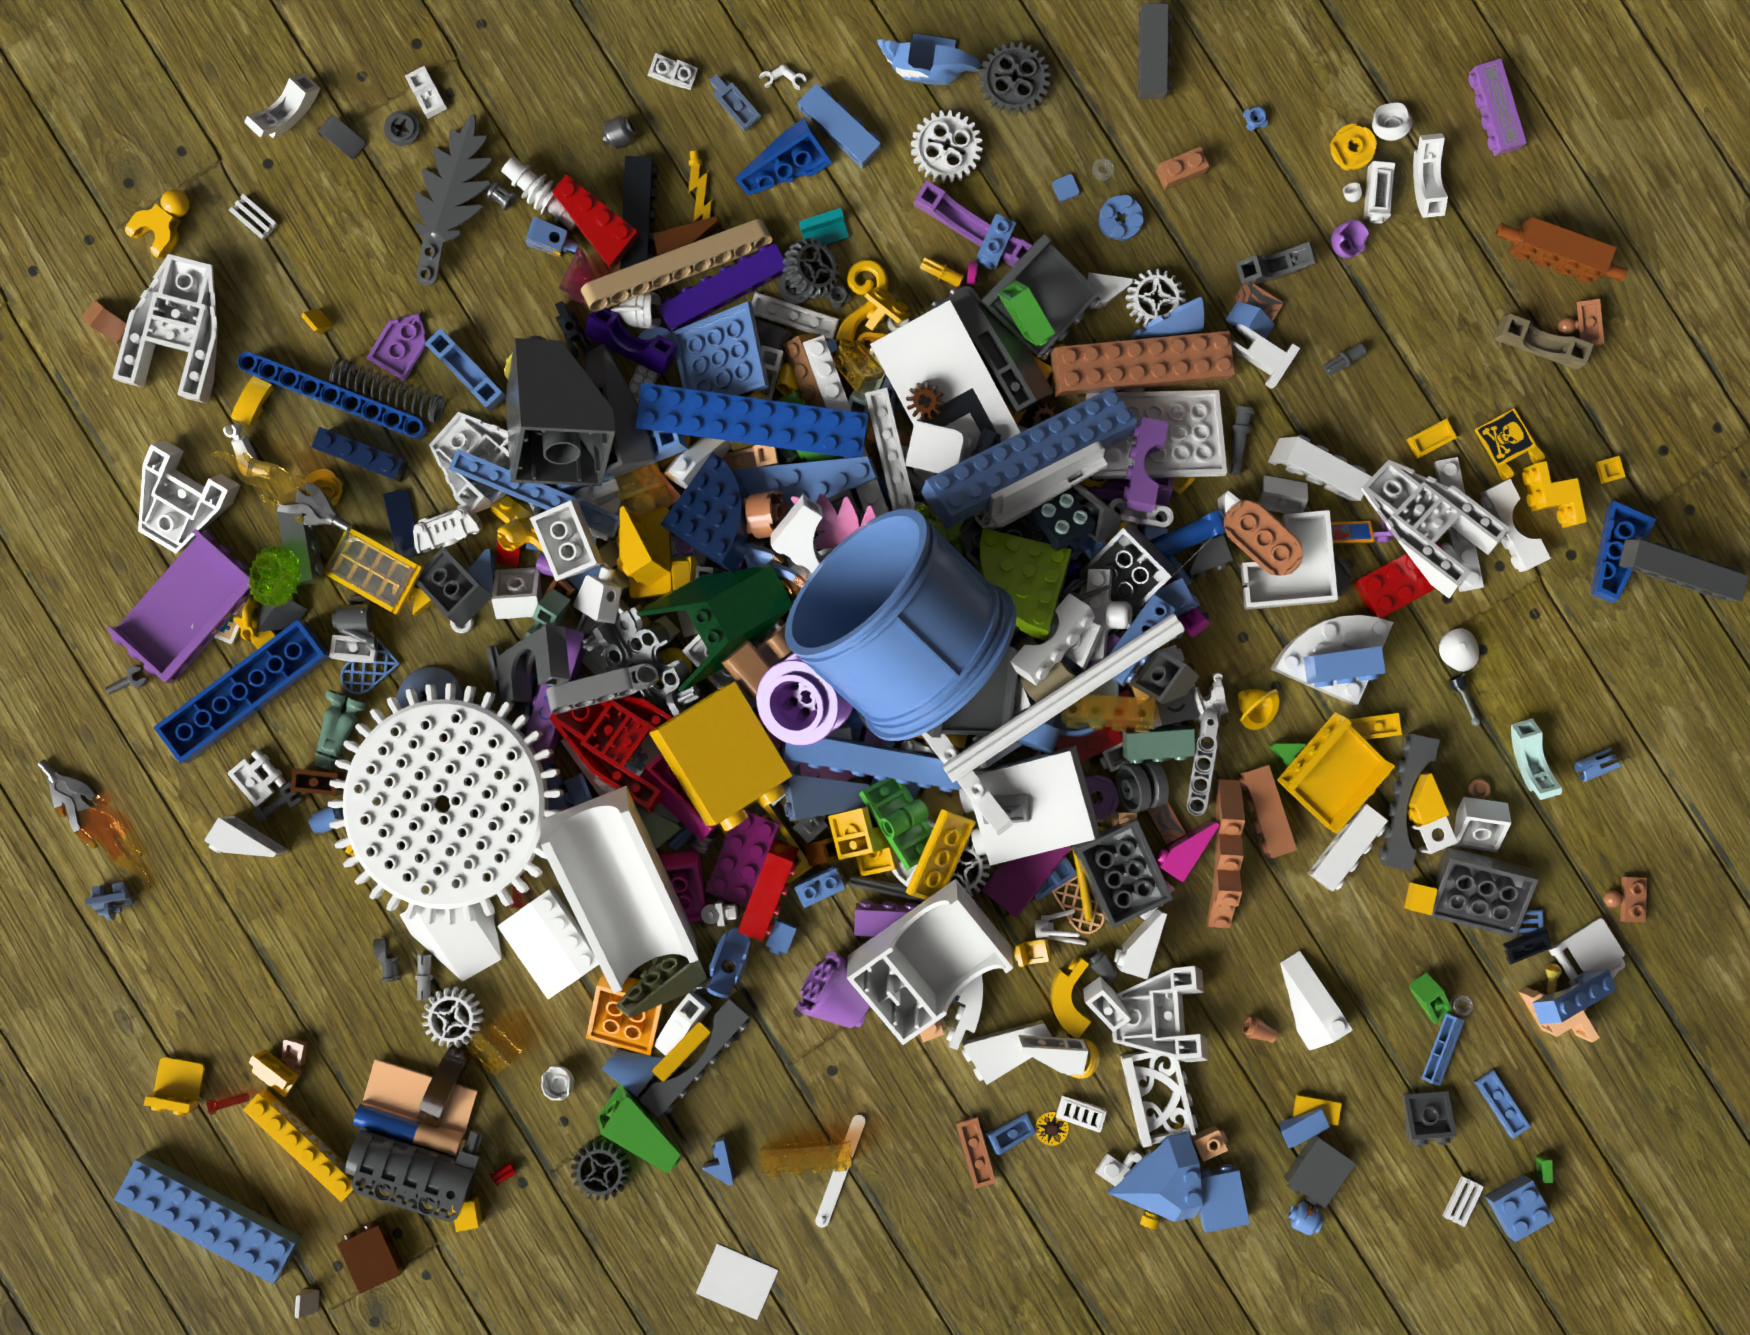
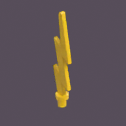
M690 151L689 160L691 171L688 193L697 187L693 222L700 216H702V220L710 218L711 201L704 206L707 173L699 178L702 160L699 159L698 151Z

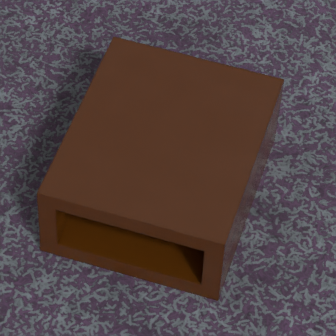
M373 1220L362 1226L363 1230L357 1233L355 1230L344 1234L342 1236L343 1239L337 1244L359 1294L400 1276L406 1269L384 1220L378 1223Z

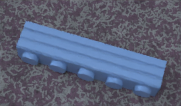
M1447 1013L1445 1014L1421 1079L1438 1086L1441 1085L1465 1020Z

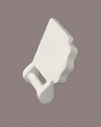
M1602 918L1596 919L1568 938L1553 945L1551 949H1548L1552 956L1555 955L1567 974L1571 987L1576 985L1574 978L1580 975H1577L1565 956L1563 950L1566 948L1569 949L1583 973L1609 969L1612 978H1614L1625 967V962L1622 959L1625 953Z

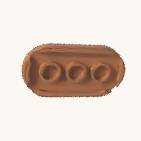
M1242 500L1233 504L1228 509L1224 517L1226 534L1264 571L1271 575L1282 576L1293 573L1300 566L1303 557L1300 541L1261 504L1252 500Z

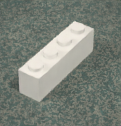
M1363 804L1361 809L1352 816L1346 826L1335 836L1307 874L1330 891L1340 889L1345 882L1344 877L1347 873L1354 871L1358 866L1359 861L1357 860L1360 856L1368 853L1373 846L1371 842L1376 836L1379 837L1385 831V824L1388 820L1369 805Z

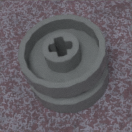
M1145 759L1143 763H1129L1119 767L1116 775V786L1121 802L1128 811L1138 813L1148 808H1157L1166 804L1169 797V785L1167 776L1159 762Z

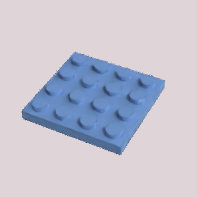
M748 301L672 331L673 342L678 344L676 357L682 388L744 397L769 387L753 307Z

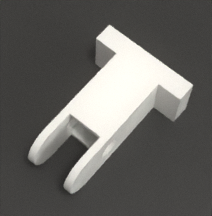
M1238 324L1236 330L1252 341L1248 349H1245L1236 342L1231 341L1232 351L1269 374L1270 376L1264 385L1273 389L1300 348L1292 344L1285 352L1251 329Z

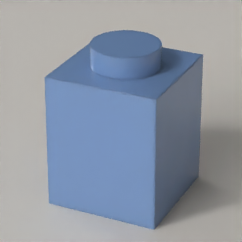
M776 919L766 946L770 947L769 951L777 955L787 954L797 926Z

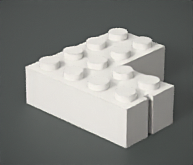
M1330 510L1284 514L1282 516V524L1297 537L1303 549L1302 562L1293 573L1275 576L1264 571L1256 562L1241 564L1242 586L1247 585L1243 589L1244 610L1337 601Z

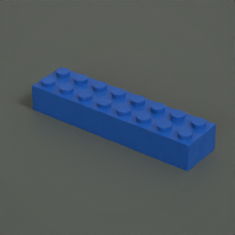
M298 619L153 728L179 763H190L328 660L330 653L305 620Z

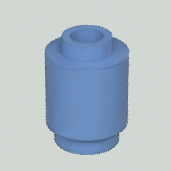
M326 807L314 812L313 816L309 817V824L314 833H324L334 829L330 828L329 823L338 819L343 820L344 814L341 808Z

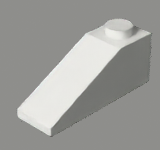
M1018 1035L1017 1040L1022 1052L1060 1073L1067 1075L1084 1074L1088 1049L1083 1039Z

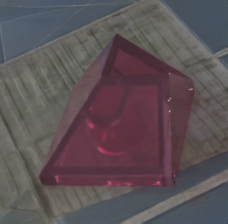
M578 248L559 289L567 299L587 305L581 293V288L586 283L595 280V276L589 259L584 251Z

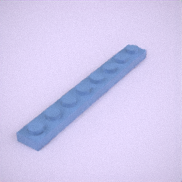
M457 449L449 470L545 510L552 509L570 500L578 501L589 528L612 538L616 537L618 528H620L619 515L544 484L513 483L510 479V470L460 449Z

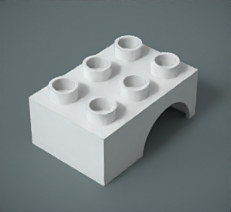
M955 879L848 955L847 979L902 1045H904L946 1016L952 1000L973 979L996 968L1003 969L1005 973L1012 970L1011 946L958 880Z

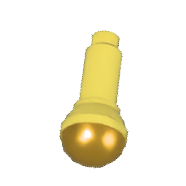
M1552 963L1545 970L1548 977L1547 994L1556 993L1557 979L1562 974L1561 967L1558 964Z

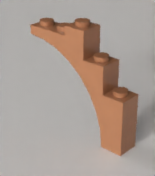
M1218 779L1214 797L1216 823L1220 826L1216 831L1214 878L1207 916V927L1230 928L1235 907L1239 906L1242 894L1240 868L1244 854L1241 835L1245 823L1240 780Z

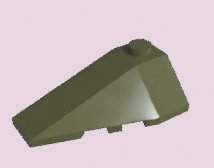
M668 954L654 958L652 960V967L648 971H643L640 975L641 980L639 983L630 987L617 1003V1009L631 1018L691 992L707 979L699 959L690 963L687 957L679 954Z

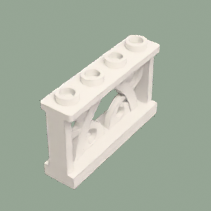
M1148 1051L1120 1055L1139 1139L1143 1148L1160 1143L1166 1136L1185 1132H1188L1190 1136L1196 1135L1195 1128H1198L1195 1114L1191 1115L1189 1107L1193 1106L1190 1093H1186L1184 1084H1188L1185 1071L1180 1069L1179 1063L1182 1061L1168 1057L1171 1062L1170 1068L1164 1069L1163 1061L1159 1064L1157 1071L1154 1069L1156 1059L1162 1055ZM1150 1058L1149 1068L1133 1065L1135 1061ZM1173 1073L1175 1074L1177 1084L1169 1077ZM1146 1076H1149L1148 1085L1141 1087L1139 1081L1142 1079L1147 1081ZM1154 1078L1166 1084L1173 1091L1167 1106L1162 1112L1156 1104L1142 1101L1141 1099L1142 1096L1149 1093L1152 1089ZM1180 1099L1182 1108L1176 1107ZM1153 1108L1158 1116L1156 1117L1154 1113L1152 1116H1147V1109ZM1178 1114L1184 1117V1124L1179 1129L1171 1128L1166 1122L1170 1118L1172 1122L1178 1123L1175 1117ZM1162 1124L1168 1131L1152 1136L1149 1134V1132Z

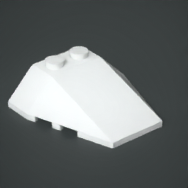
M458 412L429 446L439 467L442 468L446 476L445 479L454 493L455 500L470 514H474L490 508L491 504L502 499L506 493L449 470L456 450L460 449L510 470L508 431Z
M460 881L454 883L456 887L460 886ZM480 902L473 904L476 920L466 922L463 907L455 908L456 920L455 924L446 925L445 909L436 910V919L432 924L425 923L426 907L418 906L417 914L413 919L405 918L406 911L400 914L410 934L462 981L502 960L494 914L486 916Z

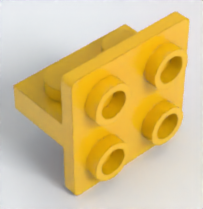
M875 287L864 296L877 306L873 307L867 315L869 320L865 326L872 331L882 325L888 316L900 324L911 315L908 311L909 308L904 303L896 302L892 299L890 292L883 287Z

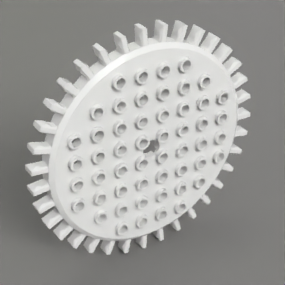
M446 683L445 699L437 700L435 685L428 684L425 690L427 701L419 703L415 689L406 690V697L409 702L408 707L402 709L396 697H390L387 699V702L393 712L392 715L386 718L379 709H372L370 713L378 725L373 730L363 723H358L355 726L358 732L365 736V740L361 745L351 740L344 742L343 745L348 750L356 753L352 763L348 760L335 761V765L348 770L346 781L342 779L330 780L329 785L335 788H343L344 795L343 800L334 799L328 801V806L332 808L342 807L344 819L334 820L329 825L330 828L336 829L346 827L348 838L334 844L335 848L352 846L355 855L348 858L343 865L344 867H351L360 862L364 867L365 871L354 881L357 885L367 882L371 877L378 883L369 896L372 900L379 898L384 890H387L393 894L387 904V910H395L402 899L409 902L405 914L406 919H413L417 914L418 906L426 907L425 923L432 924L436 919V910L445 909L446 925L455 924L456 920L455 908L463 907L466 922L476 920L473 904L479 902L486 916L493 915L495 910L490 900L491 897L498 895L501 902L505 906L513 904V900L506 891L507 887L513 884L521 893L529 890L527 884L520 878L525 870L535 877L542 875L541 869L532 864L536 854L547 859L540 846V820L561 812L558 809H549V797L558 798L564 795V790H548L546 779L559 775L560 769L551 768L544 771L540 761L549 758L553 751L552 749H543L536 754L532 747V743L539 740L543 733L541 731H534L527 737L524 736L520 729L528 722L529 717L527 715L519 716L514 723L506 719L512 710L513 703L505 702L498 713L490 709L495 698V693L493 692L485 694L481 705L473 703L476 693V687L474 686L466 687L463 701L456 700V685ZM456 714H458L460 717V720L457 723L454 721V716ZM425 721L429 722L428 729H425L423 726ZM474 727L478 728L477 735L472 733ZM395 728H398L399 734L397 736H395L393 733V730ZM444 733L448 736L446 742L442 740V735ZM493 739H495L497 742V745L494 748L491 746V741ZM413 740L417 742L416 748H413L411 745ZM462 746L466 748L465 754L460 752ZM383 747H386L387 753L385 755H383L381 752V749ZM432 752L436 756L434 761L430 759V754ZM510 752L515 753L514 760L509 758ZM481 758L484 760V765L482 767L478 764V761ZM401 759L405 761L404 767H401L399 764ZM450 765L454 767L453 773L448 772ZM371 766L375 768L373 774H371L369 771V768ZM498 771L503 773L502 779L497 778ZM419 772H422V773H423V779H422V780H420V779L418 778V773H419ZM389 778L393 780L392 786L387 784ZM467 778L472 779V784L470 786H468L466 783ZM518 783L522 787L520 792H517L515 789ZM437 784H440L442 787L440 792L436 791ZM360 785L363 787L361 793H359ZM486 790L490 791V798L485 797ZM407 791L411 792V797L409 799H407L405 796ZM441 795L447 796L451 805L450 809L445 813L435 808V803ZM377 797L381 800L380 805L375 803ZM455 797H459L460 803L458 805L454 803ZM425 803L429 804L430 808L428 811L424 810ZM504 803L509 804L508 811L503 809ZM474 809L479 813L476 818L472 814ZM395 810H398L399 816L397 818H395L393 815V812ZM523 815L527 816L528 818L526 824H524L521 820ZM365 816L369 819L368 824L363 822ZM443 816H446L448 818V822L446 824L442 822ZM413 822L417 824L416 830L412 829ZM492 822L497 824L496 830L491 828ZM462 828L466 830L464 837L460 834ZM383 829L387 831V835L385 837L381 834V831ZM511 834L516 838L514 843L509 840ZM431 835H434L436 838L434 843L430 841ZM401 841L405 843L404 849H401L399 846ZM480 841L484 842V849L479 848ZM450 847L454 850V854L452 856L448 853V849ZM370 848L375 850L374 855H372ZM419 854L423 855L424 859L422 862L418 860ZM498 854H502V856H503V861H502V862H499V861L497 860V855H498ZM389 860L393 862L392 868H389L387 865ZM468 860L473 864L471 868H468L466 865ZM438 866L442 869V873L440 875L436 873V868ZM407 873L411 875L410 881L406 880ZM486 873L491 875L490 881L485 879ZM456 879L460 881L459 887H456L454 884ZM425 886H428L430 889L428 894L424 892Z

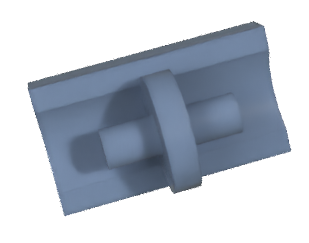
M124 882L114 883L112 885L113 894L107 895V888L104 886L92 887L90 898H85V905H91L93 910H98V916L105 915L107 921L114 920L116 913L122 912L121 906L134 904V897L129 895L128 885Z

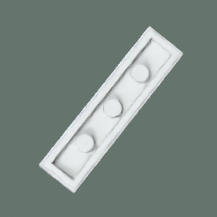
M755 292L751 303L755 317L808 334H816L817 337L824 335L826 340L834 339L839 319Z

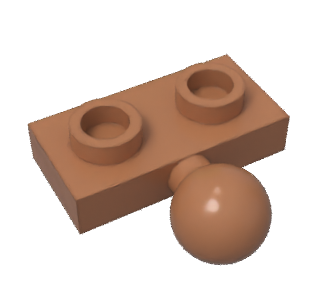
M1600 299L1577 302L1578 320L1574 321V319L1566 317L1558 323V330L1563 335H1570L1576 329H1579L1581 340L1594 345L1604 344Z
M1622 876L1621 894L1616 890H1609L1604 894L1603 901L1608 907L1615 908L1621 904L1620 921L1646 923L1647 878Z

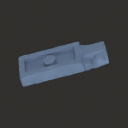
M717 74L710 79V84L716 90L713 93L716 100L744 132L761 119V115L733 83L729 81L724 83Z

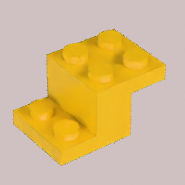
M1547 461L1523 468L1522 481L1527 486L1528 494L1526 500L1532 512L1558 507L1557 519L1562 528L1587 522L1578 478L1551 483Z
M868 807L828 816L838 859L856 856L861 876L900 868L897 854L880 827H872Z

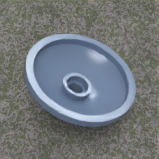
M424 667L412 672L405 678L398 690L397 700L402 709L408 707L409 702L406 697V690L415 689L419 703L427 701V699L423 700L422 696L426 693V685L428 684L435 685L437 700L445 699L446 683L456 685V700L463 701V691L456 677L447 670L439 667ZM458 714L454 716V721L458 717ZM425 721L423 724L425 729L429 728L428 721Z

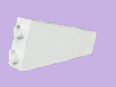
M1043 1020L964 1041L962 1043L964 1049L961 1051L968 1062L972 1060L976 1068L973 1071L978 1080H984L986 1085L1030 1059V1055L1021 1051L1017 1037L1018 1035L1052 1037Z

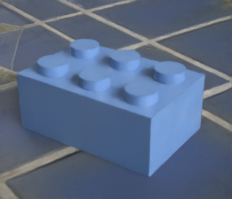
M1382 646L1303 657L1307 684L1314 683L1315 687L1332 686L1335 680L1337 684L1356 682V677H1359V681L1379 679L1378 674L1386 673Z

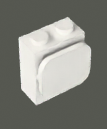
M915 421L905 466L940 473L964 461V453L970 450L972 438L968 437L969 432Z

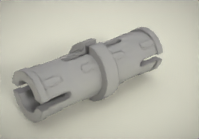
M432 954L417 955V974L415 975V980H417V1000H429L431 997V980L433 979V974H431Z

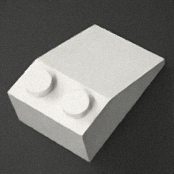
M234 815L218 817L204 840L210 844L209 848L217 853L277 857L288 854L290 851Z
M1156 909L1122 944L1121 949L1116 950L1114 962H1117L1116 967L1121 972L1148 979L1167 916L1165 912Z

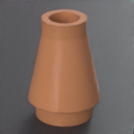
M1248 1017L1242 1027L1243 1034L1251 1039L1274 1043L1278 1035L1277 1030L1272 1029L1257 1017Z

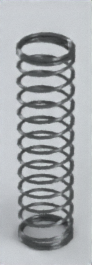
M342 357L335 361L330 373L331 384L336 385L339 383L341 388L347 386L349 391L355 389L357 394L363 393L365 397L371 396L373 400L379 399L382 404L388 402L390 407L396 404L398 410L404 408L406 413L412 411L414 416L420 414L422 419L428 417L429 421L433 423L437 422L440 418L445 404L443 396L435 394L432 397L428 414L423 417L422 411L428 401L429 391L425 392L420 411L415 414L414 407L420 398L421 388L417 389L413 398L412 408L407 411L406 404L412 395L413 385L408 387L404 398V405L399 408L397 402L403 394L405 388L404 381L401 382L398 388L395 403L391 405L389 399L395 391L397 385L396 378L390 384L387 400L382 401L381 396L389 382L388 375L384 377L381 383L379 396L374 398L373 393L381 378L380 372L375 375L371 393L366 395L365 390L373 375L372 369L365 376L363 390L358 392L357 386L363 378L364 366L360 367L357 373L355 387L350 389L349 383L356 372V363L351 365L347 375V383L342 386L340 381L346 374L349 362ZM342 361L339 375L334 381L336 369L339 363ZM353 366H354L353 374H352V376H351V378H350V380H349L351 370H352V368H353ZM361 370H362L361 377H360V379H359V381H358L359 374H360V372H361ZM371 372L370 377H369V380H368V382H367V384H366L367 377H368L369 373ZM379 375L378 381H377V383H376V385H375V387H374L376 378H377V376ZM386 378H387L386 384H385L384 389H383V391H382L383 384H384V382H385V380H386ZM395 382L394 387H393V390H392V392H391V394H390L392 385H393V383ZM439 401H440V406H439L438 412H437V414H436V416H435V418H434V413H435L436 407H437V405H438V403H439Z

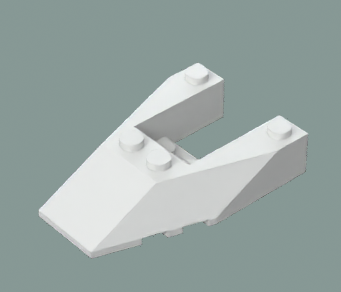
M168 254L153 276L154 280L147 290H144L140 296L141 300L135 309L129 313L112 378L122 383L144 388L155 344L186 351L188 356L177 395L208 404L214 384L218 337L213 266Z
M1388 460L1362 487L1361 491L1429 583L1446 597L1450 598L1463 584L1471 571L1435 543L1452 527L1489 555L1510 528L1457 487L1452 485L1448 487L1436 482L1437 479L1433 477H1423L1414 473L1415 470Z

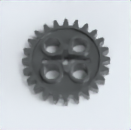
M1011 42L1010 48H1007L1003 43L1001 51L995 47L993 50L994 56L988 53V62H982L984 69L979 71V75L982 78L979 79L978 83L984 86L981 87L980 92L987 93L984 98L985 101L992 100L991 108L995 105L999 106V113L1005 108L1007 115L1010 114L1011 110H1014L1015 115L1018 116L1020 109H1022L1024 114H1027L1028 106L1035 110V102L1041 104L1043 100L1041 96L1046 97L1047 91L1044 88H1049L1050 82L1045 80L1050 79L1051 74L1045 72L1048 70L1049 65H1042L1045 59L1044 56L1037 58L1039 50L1033 53L1030 52L1031 45L1023 49L1022 42H1020L1018 48ZM1004 62L1009 63L1011 68L1008 70L1002 69L1000 64ZM1030 67L1033 72L1026 74L1022 71V68ZM1013 76L1017 77L1016 82L1012 81ZM1004 84L1007 90L999 91L996 86ZM1025 88L1029 93L1021 95L1018 93V89Z

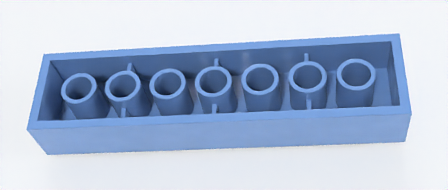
M147 1154L135 1159L114 1198L118 1203L272 1284L282 1277L302 1239V1236Z

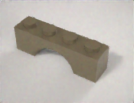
M1510 313L1500 320L1494 337L1496 341L1576 370L1587 365L1594 345L1576 337H1563L1543 332L1534 327L1531 321Z

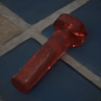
M513 885V904L508 907L521 909L524 906V903H520L521 892Z
M244 1093L218 1101L209 1099L207 1100V1110L210 1115H214L219 1109L249 1102V1094Z

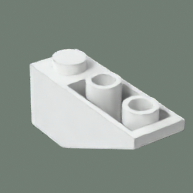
M688 993L671 1015L655 1041L654 1046L666 1056L698 1022L703 1020L712 1006L697 993Z

